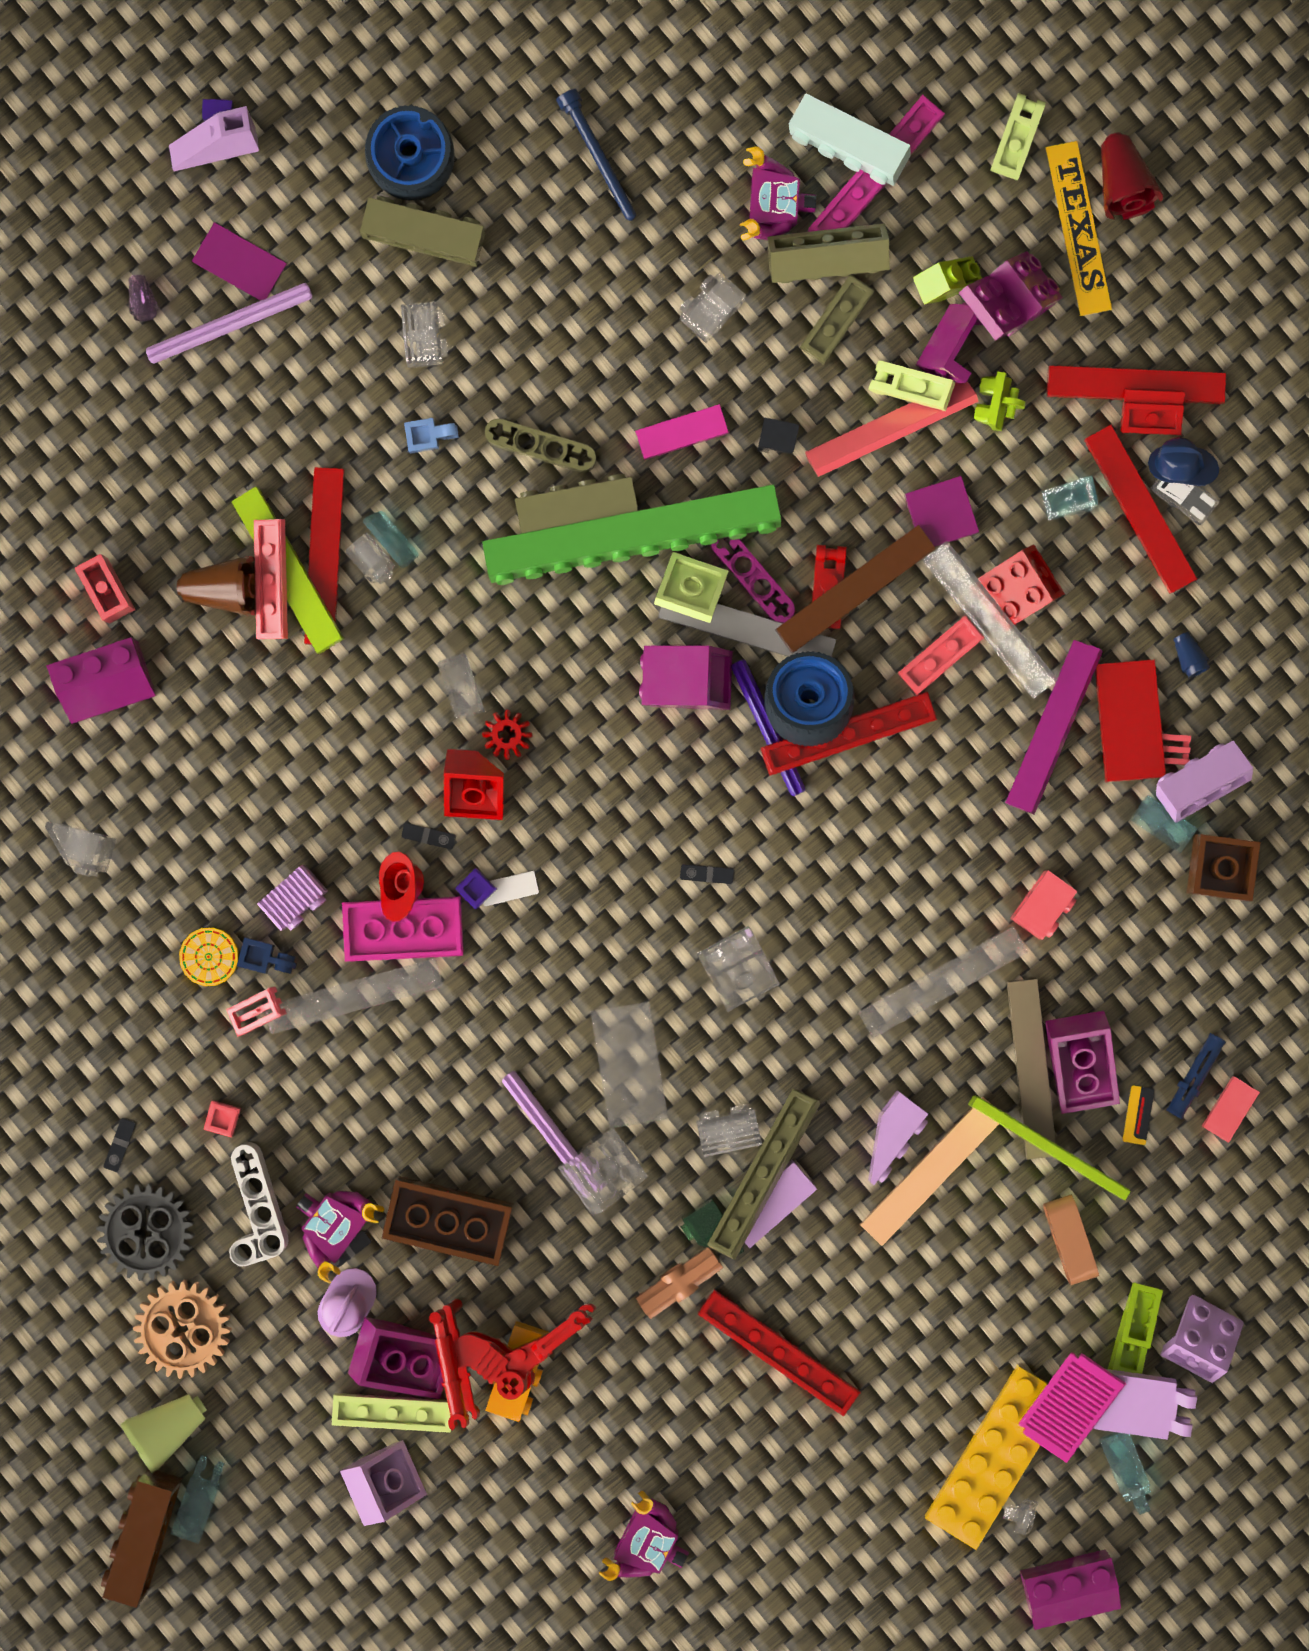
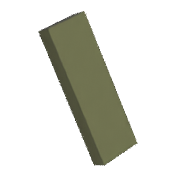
M849 275L801 344L800 349L824 365L875 290L853 275Z

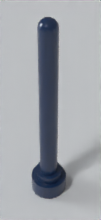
M576 88L568 90L556 99V102L561 111H565L567 115L572 117L624 217L628 221H632L636 217V212L581 111L582 105L580 102L582 98Z

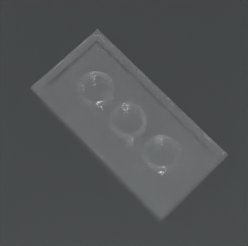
M649 1001L590 1011L610 1129L668 1119Z

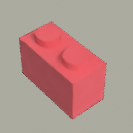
M99 554L75 567L80 580L103 621L110 624L135 610L107 557Z
M1044 870L1010 919L1038 939L1043 940L1045 936L1050 938L1059 926V923L1056 922L1062 912L1067 914L1077 900L1074 896L1077 891L1049 870Z

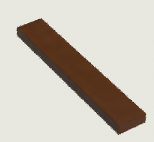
M917 525L780 625L775 631L790 652L794 653L936 548L921 527Z

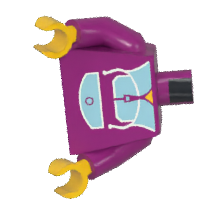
M760 147L747 148L746 151L752 153L753 159H744L743 163L746 166L756 165L757 168H753L750 217L748 220L740 223V226H745L749 233L741 235V239L745 241L754 237L755 239L767 240L769 236L784 235L790 232L792 227L796 226L798 212H815L816 195L799 194L800 179L795 177L792 171L778 161L764 155Z
M336 1191L333 1194L329 1192L321 1203L307 1193L302 1197L296 1208L310 1217L302 1227L304 1232L303 1240L310 1258L318 1268L319 1278L327 1283H331L328 1278L331 1270L335 1274L340 1275V1269L331 1264V1261L333 1263L338 1261L367 1221L379 1222L374 1218V1211L384 1212L383 1206L372 1204L370 1200L360 1193L351 1191Z
M644 1491L638 1493L643 1499L641 1502L636 1504L632 1501L631 1503L635 1511L614 1551V1560L617 1562L614 1563L609 1558L602 1560L609 1568L605 1572L599 1571V1574L608 1581H613L617 1577L633 1578L650 1576L653 1573L660 1574L666 1561L682 1568L688 1557V1551L675 1545L678 1539V1529L676 1528L677 1522L665 1504L649 1498Z

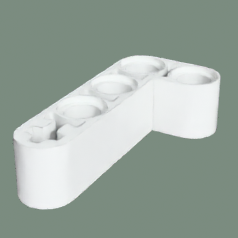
M252 1142L241 1144L235 1148L231 1156L235 1175L254 1232L239 1238L230 1248V1258L238 1266H248L276 1257L284 1251L289 1242L262 1151L258 1145ZM244 1149L247 1154L252 1153L253 1158L249 1160V1164L247 1160H241L240 1155L244 1153ZM255 1167L258 1168V1170L252 1171V1172L249 1173L248 1175H245V1173H244L245 1171H247V1170L250 1169V1168H251V1169H253V1168H255ZM250 1178H258L262 1182L263 1188L261 1192L256 1193L250 1190ZM260 1206L270 1209L272 1216L269 1221L259 1218L257 1211ZM267 1236H277L280 1240V1248H270L266 1243ZM240 1244L250 1246L252 1250L250 1258L240 1256L238 1253V1246Z

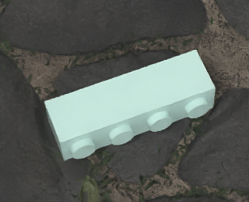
M808 94L804 95L789 122L790 135H792L796 142L804 146L810 144L818 148L819 153L830 159L836 157L844 161V165L856 172L862 170L870 174L871 179L882 185L888 183L894 186L911 156L909 144Z

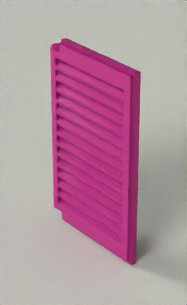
M1071 1352L1018 1424L1025 1428L1022 1432L1024 1435L1067 1463L1126 1383L1083 1353H1080L1077 1357Z

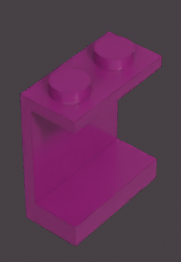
M966 302L949 305L916 363L917 367L928 374L951 379L957 383H966L971 372L955 362L954 359L974 325H983Z

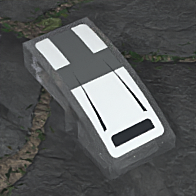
M1157 479L1150 488L1171 507H1177L1197 525H1202L1220 502L1201 486L1169 483Z

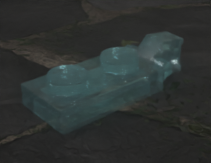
M1115 1432L1100 1438V1444L1125 1502L1132 1500L1139 1515L1151 1511L1145 1498L1146 1494L1151 1493L1149 1489L1150 1484L1130 1434Z

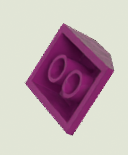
M1098 1011L1045 1021L1061 1114L1120 1104L1111 1028L1105 1012Z
M364 1317L348 1370L349 1376L359 1386L440 1399L443 1391L441 1383L443 1378L435 1344L436 1335L394 1322Z

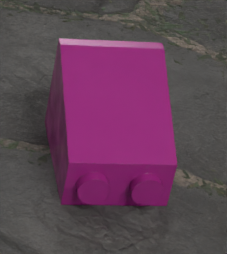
M644 646V653L640 659L643 680L639 688L642 705L663 708L730 710L733 651L713 646Z

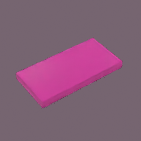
M461 897L417 899L407 917L397 922L386 919L382 912L381 901L342 902L345 962L464 956Z

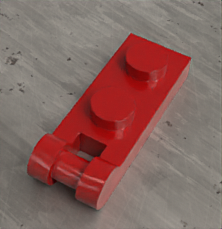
M817 544L812 602L844 579L845 546H837V549L826 548V545ZM825 560H835V569L824 568ZM841 619L827 629L840 630Z

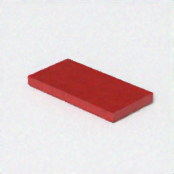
M1155 659L1098 664L1095 669L1105 783L1163 777L1166 774Z

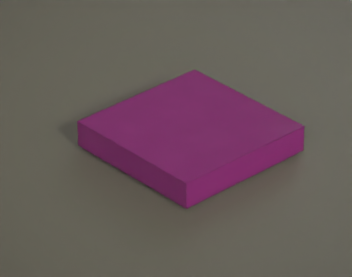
M961 476L904 494L914 528L919 525L934 547L979 533Z

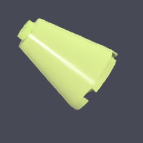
M190 1394L126 1419L121 1423V1427L131 1444L138 1451L145 1465L153 1473L160 1469L205 1420L203 1413L207 1409L198 1395L192 1399Z

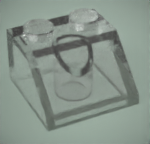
M46 822L45 828L64 862L67 865L74 866L73 872L86 876H97L98 872L108 871L117 838L63 823Z
M749 926L697 953L727 1012L780 985Z

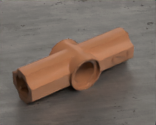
M708 1246L684 1264L679 1263L669 1269L660 1277L661 1280L640 1293L636 1300L645 1314L652 1319L674 1302L678 1303L689 1297L699 1288L701 1283L723 1269V1266Z

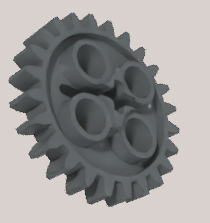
M138 1183L135 1185L134 1193L129 1187L123 1189L125 1198L118 1193L115 1194L113 1199L116 1205L110 1202L105 1204V1208L110 1213L99 1215V1218L106 1223L96 1227V1230L104 1232V1236L97 1239V1242L106 1243L107 1247L100 1253L111 1254L107 1264L109 1265L116 1261L118 1263L117 1273L126 1268L127 1278L132 1277L135 1272H138L139 1281L145 1278L146 1273L149 1274L151 1280H155L157 1278V1271L165 1277L168 1275L167 1266L173 1270L179 1267L175 1259L184 1261L187 1258L182 1250L192 1249V1245L186 1242V1239H191L195 1236L194 1233L187 1231V1228L195 1223L185 1219V1216L191 1212L190 1209L183 1211L180 1209L185 1200L173 1201L175 1191L166 1196L164 1195L165 1186L163 1185L155 1192L153 1183H149L145 1191H143L141 1184ZM148 1205L150 1206L147 1230L152 1231V1234L145 1240V1233L140 1232V1229L146 1225L145 1207ZM128 1208L135 1209L138 1212L139 1219L137 1223H132L126 1218ZM157 1211H163L168 1215L169 1221L167 1225L163 1226L157 1223L155 1219ZM125 1238L135 1241V1252L131 1253L125 1250L123 1247ZM144 1241H145L146 1258H142V1256H141V1251H142V1249H143ZM154 1241L164 1243L166 1246L164 1255H158L154 1252Z

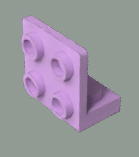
M1192 1295L1186 1304L1176 1336L1163 1345L1160 1355L1213 1383L1228 1372L1244 1322L1205 1300Z

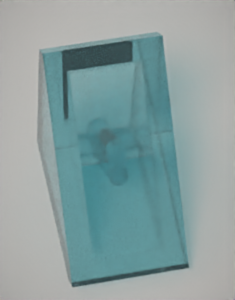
M1092 476L1042 491L1048 520L1092 511L1099 505Z

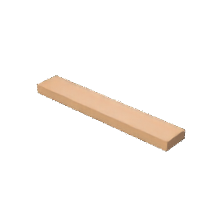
M971 1108L860 1225L883 1246L999 1124L976 1109Z

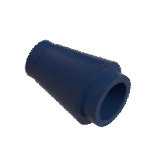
M1190 632L1183 633L1173 639L1182 673H1186L1188 678L1195 677L1210 668L1208 664L1210 659L1191 636Z

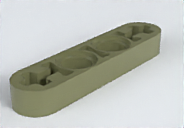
M493 419L485 427L486 439L494 447L581 473L589 472L596 464L595 451L586 444L503 419ZM499 425L503 426V432L512 435V429H516L517 431L513 437V446L508 445L510 439L504 436H500L499 440H494V435L490 431L492 429L496 430ZM527 433L535 438V444L531 449H522L518 445V439L521 435ZM558 442L563 446V453L560 457L552 458L548 456L546 448L550 443ZM568 446L574 447L572 453L576 455H581L583 451H586L588 458L591 459L590 463L585 462L583 466H579L578 459L570 457L569 463L564 462L568 455Z

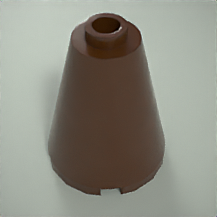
M244 556L184 572L181 578L177 580V593L188 603L254 616L256 615L255 567L253 564L255 558Z

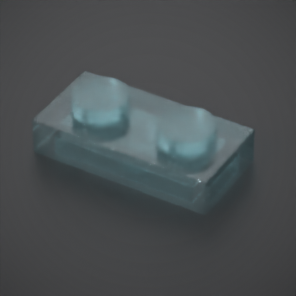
M1149 795L1144 798L1130 819L1133 823L1178 853L1183 851L1198 829L1184 819L1175 823L1164 806Z

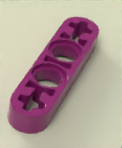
M740 539L730 540L729 542L730 547L734 551L737 547L742 550L734 554L730 561L725 558L730 555L728 550L724 547L721 549L717 548L719 540L711 544L713 552L771 620L785 623L793 617L795 607L792 600ZM740 557H746L750 560L752 567L747 573H739L735 569V561ZM761 579L768 581L771 586L770 592L765 596L756 594L754 591L756 581ZM775 591L780 594L775 600L780 605L786 603L789 606L786 610L787 617L783 615L775 616L776 607L772 602H770L769 606L763 603L770 599Z

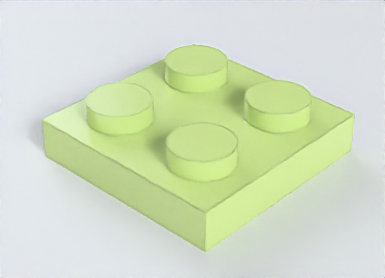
M673 552L654 604L711 623L729 571Z

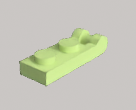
M1021 93L1017 94L990 169L992 172L1017 181L1046 102L1041 100L1034 102L1026 99L1027 95ZM1021 110L1032 113L1031 119L1020 116Z
M884 361L877 362L875 368L877 374L875 380H871L868 390L876 394L888 395L946 411L955 386L953 380ZM892 375L894 376L892 384H887L888 376Z

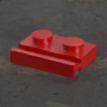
M1124 388L1120 431L1122 433L1181 435L1185 392Z

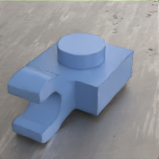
M434 418L404 423L410 454L439 449L438 440L459 438L458 428L455 423L436 426Z

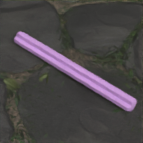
M307 283L300 284L147 347L146 354L151 363L155 364L308 301L312 298L311 290Z

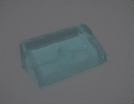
M379 511L363 519L366 527L401 568L404 569L419 556L416 549L385 512Z

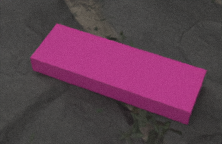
M720 404L635 431L644 460L729 433Z

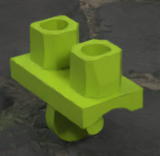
M997 372L996 376L981 378L980 393L992 396L991 405L977 404L974 413V419L977 422L989 425L994 431H1002L1004 418L1014 419L1016 409H1025L1026 404L1025 401L1018 399L1020 389L1011 388L1010 390L1012 379L1006 377L1007 373Z

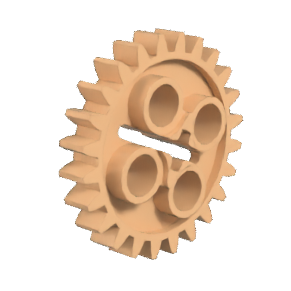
M187 1280L181 1282L180 1288H177L176 1283L171 1281L168 1287L169 1291L161 1285L157 1288L159 1296L152 1292L147 1296L151 1304L148 1302L140 1304L141 1309L145 1313H137L135 1315V1318L141 1321L142 1324L133 1327L134 1331L141 1332V1336L137 1337L134 1343L144 1344V1347L138 1353L144 1354L148 1352L150 1356L145 1363L149 1364L155 1360L157 1362L156 1372L164 1366L166 1367L167 1377L174 1370H177L178 1378L181 1379L185 1374V1370H187L192 1378L196 1375L197 1367L202 1373H205L208 1370L206 1362L212 1366L217 1363L214 1354L217 1356L224 1355L225 1351L220 1345H228L230 1340L224 1337L223 1334L230 1333L232 1330L231 1327L224 1326V1323L231 1317L230 1315L221 1314L226 1304L216 1305L215 1302L219 1297L218 1294L211 1298L208 1296L209 1286L201 1292L198 1290L199 1282L197 1281L191 1288H188ZM183 1302H190L194 1305V1315L188 1316L182 1311ZM170 1305L174 1307L175 1315L169 1310ZM158 1316H163L168 1320L169 1328L167 1330H162L156 1325V1318ZM180 1325H187L188 1330L185 1333H178L177 1328ZM198 1328L207 1330L210 1336L209 1341H200L196 1337V1330ZM173 1342L179 1343L183 1348V1355H173L170 1351V1344ZM190 1343L196 1348V1352L191 1351Z

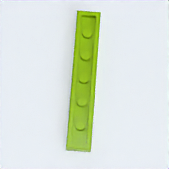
M257 486L231 501L253 541L254 520L276 519L260 488ZM286 536L287 601L316 653L321 654L344 640V637Z
M975 1095L969 1101L968 1105L1118 1198L1126 1200L1130 1194V1189L979 1096Z

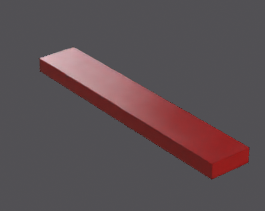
M1049 366L1047 397L1124 400V388L1184 391L1183 403L1224 404L1226 373Z
M1112 425L1084 439L1169 594L1197 580Z
M314 467L308 575L336 623L345 470ZM305 633L304 644L312 645Z
M928 692L851 717L842 733L828 743L818 746H800L788 740H782L761 747L760 750L769 776L935 721L937 717Z
M716 1289L711 1292L697 1313L700 1317L843 1417L861 1393L859 1389Z

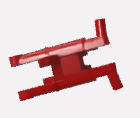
M454 1299L442 1309L431 1313L429 1320L434 1325L436 1335L435 1344L443 1378L441 1383L442 1387L445 1388L450 1412L449 1428L454 1430L458 1427L457 1419L461 1421L462 1428L469 1425L468 1411L472 1413L474 1420L480 1416V1409L474 1403L469 1378L471 1373L468 1371L467 1366L477 1371L476 1373L483 1376L482 1378L488 1380L490 1384L496 1382L497 1390L503 1398L514 1400L534 1384V1367L548 1358L556 1347L593 1320L591 1316H587L585 1311L593 1312L596 1310V1306L591 1303L582 1305L579 1310L574 1311L569 1316V1319L550 1333L542 1335L513 1350L507 1347L504 1342L502 1343L499 1338L496 1339L481 1332L470 1331L461 1336L455 1314L463 1306L462 1301L459 1299ZM515 1378L519 1381L517 1385L513 1381Z

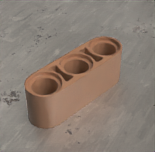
M1072 1194L1044 1203V1212L1070 1286L1098 1277L1097 1265Z

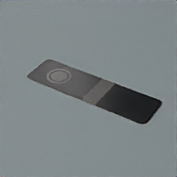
M405 823L401 837L452 850L456 835Z
M681 865V880L723 884L733 883L734 870L731 868Z
M124 1118L120 1120L105 1160L104 1168L118 1172L135 1128V1122Z
M363 1230L360 1231L336 1263L331 1261V1264L339 1268L371 1243L370 1238Z

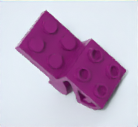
M1028 251L1006 260L990 275L967 285L959 292L995 341L1006 335L1009 337L1015 334L1030 320H1035L1063 298L1059 293L1060 290L1057 283L1045 275L1041 269L1040 261L1033 254H1029Z

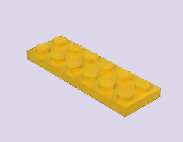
M1017 1364L926 1512L925 1519L977 1550L1040 1447L1038 1443L1022 1433L1025 1428L1019 1426L1018 1423L1046 1387L1047 1382Z

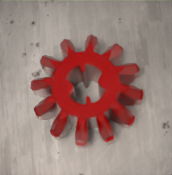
M505 710V720H502L500 715L495 712L493 716L497 723L494 725L488 720L485 722L487 727L493 729L492 732L482 733L483 738L493 739L485 744V748L491 749L497 745L493 752V756L496 758L500 755L502 749L504 750L505 760H510V750H513L518 758L521 757L522 754L517 747L521 745L524 749L528 750L530 745L522 741V739L533 737L532 732H522L523 729L530 726L529 721H524L518 725L522 717L521 713L518 712L513 720H510L511 712L510 710ZM506 727H511L510 731H515L516 734L515 737L510 738V743H503L505 739H500L499 736L500 733L505 732Z

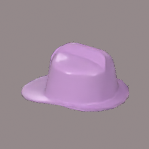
M354 1268L342 1271L340 1275L333 1279L318 1308V1321L326 1332L337 1337H347L358 1331L376 1298V1285L372 1277L365 1271Z

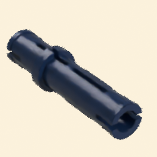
M1209 1033L1206 1042L1195 1058L1184 1080L1179 1081L1177 1084L1179 1089L1166 1111L1180 1119L1184 1118V1114L1194 1097L1200 1095L1199 1089L1226 1041ZM1211 1052L1200 1073L1197 1074V1071L1200 1065L1202 1064L1204 1058L1206 1057L1207 1053ZM1194 1078V1084L1192 1085L1184 1101H1182L1181 1099L1183 1095L1185 1094L1187 1088L1189 1087L1191 1081Z

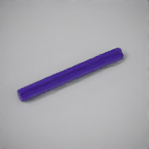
M743 659L733 663L731 669L767 745L782 741V737L773 729L768 720L765 701L747 662ZM796 767L781 772L790 795L796 796L805 791V786Z

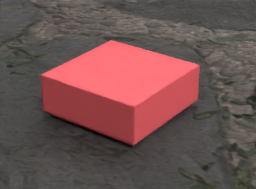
M212 1100L203 1130L232 1138L241 1108Z

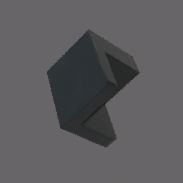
M765 417L757 451L769 453V450L792 454L795 448L799 425Z

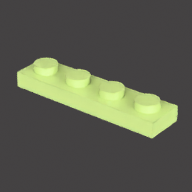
M341 1393L333 1395L332 1425L451 1432L448 1425L450 1412L447 1400Z

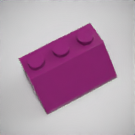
M132 637L46 665L55 694L71 724L156 696L139 642Z
M1106 1549L1020 1570L1034 1630L1121 1609L1119 1586L1112 1558Z

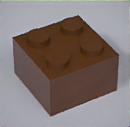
M1204 834L1194 835L1186 893L1240 901H1253L1260 842Z

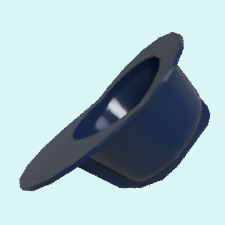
M1181 437L1166 441L1161 447L1151 453L1148 461L1149 470L1153 476L1169 483L1205 486L1212 483L1218 477L1220 470L1218 462L1212 454L1196 447L1192 441Z

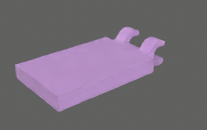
M1106 1369L1123 1380L1126 1385L1093 1429L1167 1440L1169 1431L1180 1436L1191 1437L1193 1426L1190 1424L1191 1419L1176 1416L1178 1404L1185 1408L1196 1409L1197 1396H1195V1390L1176 1388L1177 1382L1173 1378Z

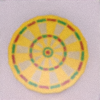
M214 927L201 928L192 932L183 941L179 952L180 965L184 974L192 982L202 986H216L229 980L236 972L239 948L234 938L226 931Z

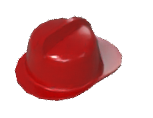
M393 852L386 856L379 870L381 907L386 919L397 922L407 917L424 887L422 870L416 864H413L406 854L401 852Z

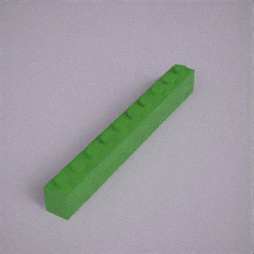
M774 485L486 540L482 541L491 583L496 582L498 585H505L514 582L515 578L526 577V579H536L542 577L543 573L555 571L557 574L567 573L572 570V567L582 565L585 568H593L601 565V562L608 560L624 562L633 555L642 554L644 557L659 554V550L669 548L672 551L687 549L690 544L711 545L718 542V539L729 537L731 540L746 537L747 533L759 531V534H768L774 532L777 527H781V516Z

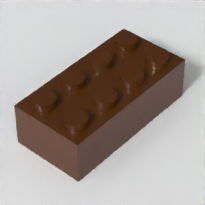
M398 1176L395 1180L382 1239L498 1266L514 1203Z
M148 1469L142 1476L138 1475L136 1482H132L127 1499L131 1500V1504H129L127 1511L124 1510L118 1526L123 1531L118 1540L114 1541L109 1556L114 1560L110 1568L105 1570L101 1581V1587H105L102 1598L137 1608L147 1595L183 1478L157 1470L151 1473Z

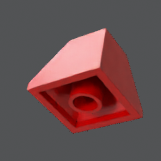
M447 749L444 767V816L503 820L504 773L478 751Z

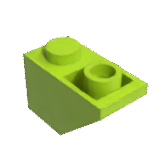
M973 256L938 262L913 277L921 299L924 305L958 295L963 288L982 279L979 266Z

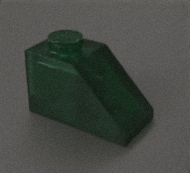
M711 1197L683 1215L682 1220L685 1224L680 1227L689 1241L695 1239L698 1245L709 1247L707 1244L723 1214ZM742 1246V1248H741L739 1254H741V1253L744 1252V1247H743V1246Z

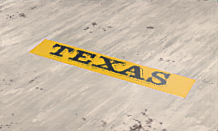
M1074 141L1046 147L1080 316L1112 310L1078 143Z

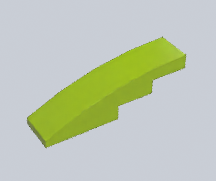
M1138 1283L1132 1284L1108 1369L1142 1374L1147 1349L1151 1348L1163 1290Z

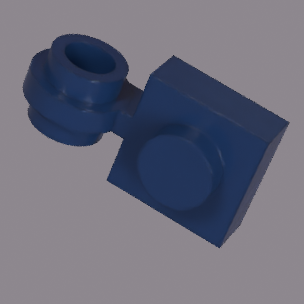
M244 938L237 967L268 974L270 963L275 964L274 970L291 974L292 969H296L297 963L294 962L295 956L278 952L277 958L272 957L275 947L273 944Z

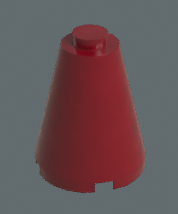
M1117 132L1107 136L1101 145L1103 202L1106 217L1115 220L1114 215H1122L1123 220L1148 213L1155 208L1154 202L1159 199L1160 203L1163 200L1160 186L1128 135Z

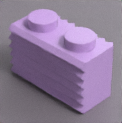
M301 865L257 904L280 931L286 928L292 931L304 920L301 915L310 908L312 911H315L326 901L323 895L328 890L306 865Z

